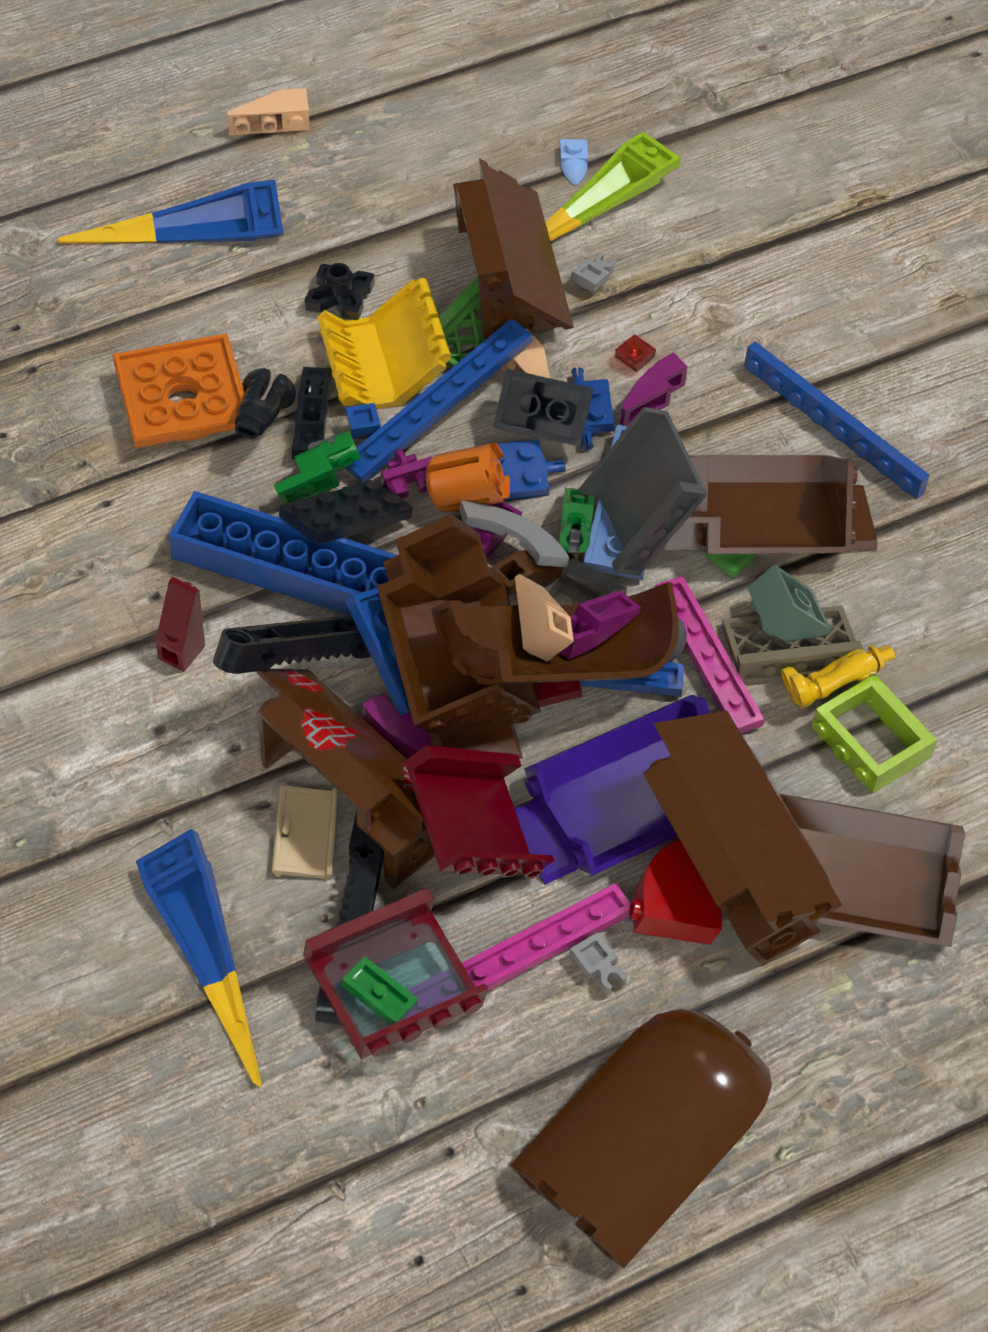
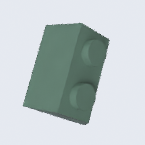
M776 565L769 568L747 587L752 598L751 606L760 615L762 620L760 625L769 636L773 637L775 635L784 642L825 636L832 632L813 590Z

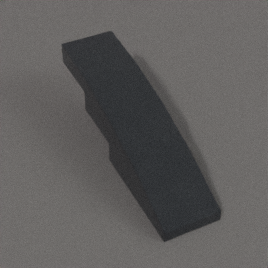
M303 367L298 392L292 459H295L296 455L308 450L310 443L325 439L332 379L331 368Z

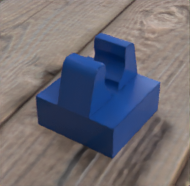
M375 403L346 407V418L354 439H359V436L370 434L371 436L381 427Z

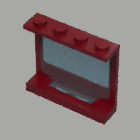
M429 888L311 937L305 942L303 957L360 1059L370 1055L378 1057L386 1053L396 1043L401 1041L404 1043L411 1042L417 1039L423 1031L432 1027L435 1029L442 1028L449 1024L454 1017L463 1013L465 1015L473 1014L483 1006L488 987L485 983L476 987L431 912L435 898ZM364 956L418 998L417 1005L402 1021L389 1025L341 986L345 975Z

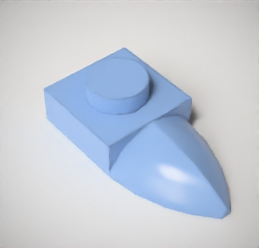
M560 139L561 169L566 179L573 185H578L587 173V139Z

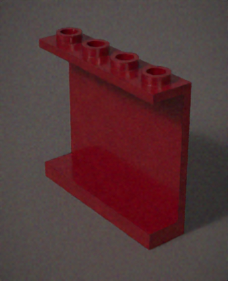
M427 745L405 760L440 872H455L456 875L479 873L480 876L502 874V877L524 875L525 878H533L541 875L544 872L543 868L555 861L553 855L529 853L504 779L522 766L518 754Z

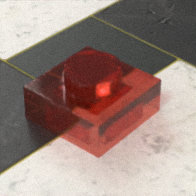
M635 334L615 349V358L635 372L651 361L656 354L654 347Z

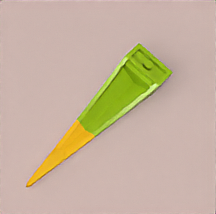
M641 132L623 143L600 170L545 222L550 241L661 183L662 177L680 167L681 157L645 132Z

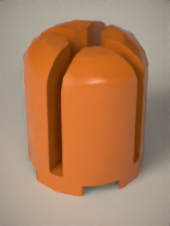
M485 444L436 454L428 461L426 469L427 492L431 501L441 512L451 513L459 511L461 500L492 505L504 502L503 499L509 498L510 477L509 475L504 476L499 458H504V454L498 444Z

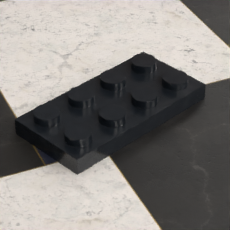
M368 480L362 484L343 487L336 491L320 493L317 496L298 499L294 502L280 505L279 517L314 544L319 545L410 519L413 507L403 501L401 497L385 488L380 482Z

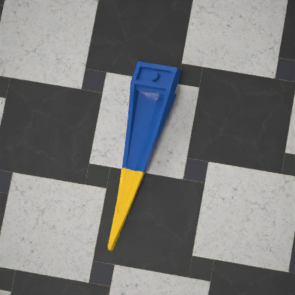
M275 180L245 183L167 209L62 236L57 239V242L60 244L240 242L283 236V227Z
M190 829L136 860V864L146 892L201 983L252 1082L261 1087L262 1082L212 865L207 860L199 834Z

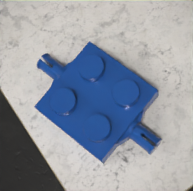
M578 367L579 376H577L576 368L571 370L573 379L571 383L594 388L581 441V449L586 451L587 442L589 451L594 447L592 435L599 432L615 431L608 379L584 381V370Z
M539 439L498 444L504 454V458H499L504 476L509 475L510 496L503 500L549 495L548 473L565 472L566 470L564 459L546 461L542 454Z

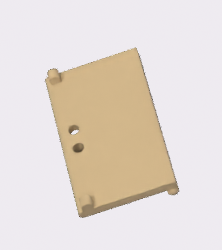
M286 785L280 786L271 871L275 877H281L282 874L331 880L338 789L334 787L331 791Z

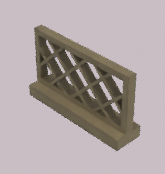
M843 605L821 608L826 618L837 617L839 620L836 626L829 624L832 632L825 639L813 637L796 640L794 643L791 641L784 642L775 635L771 637L766 634L760 625L762 621L760 615L722 619L723 632L735 668L744 684L783 681L781 669L786 667H793L806 678L808 674L822 670L845 654L863 649L861 641H856ZM743 628L749 631V633L742 637L734 633L732 629ZM755 635H758L768 640V642L761 646L751 640ZM834 637L846 641L843 643H831ZM806 640L816 646L801 647L800 645ZM774 644L785 648L784 650H770ZM744 647L755 652L740 655V652Z

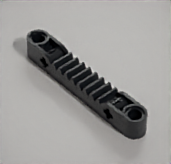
M348 615L224 629L213 658V664L224 672L242 674L265 671L275 664L278 666L282 665L283 661L287 664H291L293 660L301 663L303 658L310 662L312 658L320 661L322 656L328 660L332 655L335 658H339L341 654L345 657L351 654L357 659L370 658L371 655L352 616Z
M357 811L349 843V875H347V886L344 888L342 910L339 912L340 922H337V926L374 911L384 860V850L357 825ZM341 982L335 985V988L353 1018L356 997L341 986ZM320 987L315 1021L341 1025Z

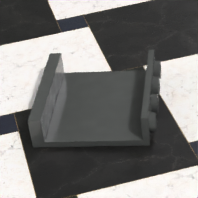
M647 407L642 408L579 488L580 494L600 497L623 548L611 563L615 573L640 576L708 495L668 411Z

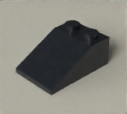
M506 369L493 427L580 447L594 388Z

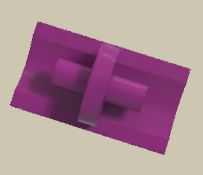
M402 449L396 450L394 452L395 460L387 462L388 470L381 472L382 481L380 483L389 491L401 497V499L409 496V489L406 484L412 482L416 483L419 493L427 492L426 469L428 461L433 457L430 456L417 460L415 454L406 456Z

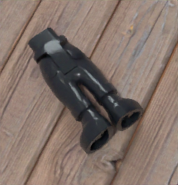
M259 368L250 371L242 382L245 394L241 398L236 411L235 431L237 434L250 439H256L273 424L280 408H288L294 403L296 389L286 375L278 374L275 377L265 400L260 399L264 396L270 385L271 371L266 368Z

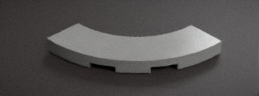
M461 500L459 511L463 522L469 527L491 531L501 536L505 533L512 535L520 540L519 545L534 558L537 565L567 567L569 557L566 551L553 536L540 526L522 516L495 506Z

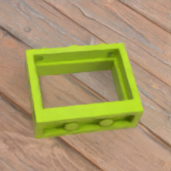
M876 674L816 708L812 722V728L818 733V738L824 740L832 748L836 758L840 762L845 763L854 773L856 780L861 781L872 794L930 759L937 739ZM863 702L874 711L907 747L880 765L836 719Z

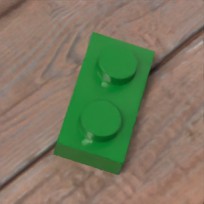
M366 956L345 975L341 982V986L389 1025L402 1021L418 1002V998Z

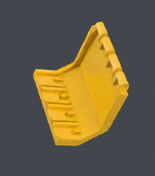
M419 278L416 281L411 279L369 317L345 321L326 310L317 316L320 334L323 337L326 355L332 369V377L337 386L338 398L343 405L352 407L375 403L377 410L402 406L447 368L445 363L451 359V354L426 278Z

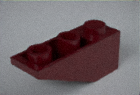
M172 576L168 582L156 636V648L159 660L185 672L205 647L200 591L192 583L183 582Z

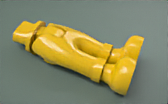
M887 644L879 648L871 645L868 646L867 651L858 649L845 654L822 670L808 674L806 678L793 667L781 669V676L795 705L798 704V707L803 709L819 698L824 699L830 696L831 693L848 683L867 679L870 675L883 669L884 663L896 659L893 649Z

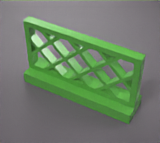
M478 277L438 317L447 345H455L456 354H451V359L445 363L449 368L454 367L469 354L461 352L460 344H474L476 348L486 340L483 336H478L476 328L482 327V319H475L473 314L474 311L481 310ZM471 327L473 336L458 337L457 329Z

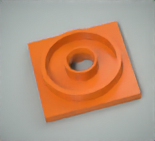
M227 333L112 354L135 448L171 441L196 440L213 433L235 430L237 407L245 393ZM185 391L196 395L194 399L185 398L178 402L169 399L171 395L177 392Z

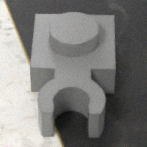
M599 253L596 255L594 263L586 259L571 273L570 280L580 285L583 289L594 293L608 281L609 275L614 271L616 261L612 260L610 263L602 262L604 254Z
M598 932L570 948V957L588 980L596 976L599 977L600 988L606 995L612 993V985L608 980L616 979L622 987L626 985L627 976L625 972L618 967H613L617 964L618 957Z

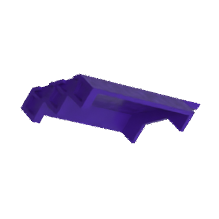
M689 695L524 768L527 776L525 786L529 795L534 798L515 806L514 809L529 853L553 855L555 860L543 868L544 872L539 875L544 885L578 869L590 875H595L678 836L645 779L643 772L648 770L654 761L671 755L653 723L709 714L710 711L705 698Z

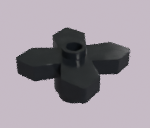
M343 263L321 264L316 273V281L320 287L308 291L304 299L305 309L321 313L336 305L342 317L359 320L364 309L363 300L360 296L371 293L375 284L374 274L364 271L352 273L349 267Z

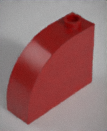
M679 840L662 848L653 857L636 885L634 899H632L629 908V918L633 919V933L711 945L722 930L721 909L715 903L682 842Z

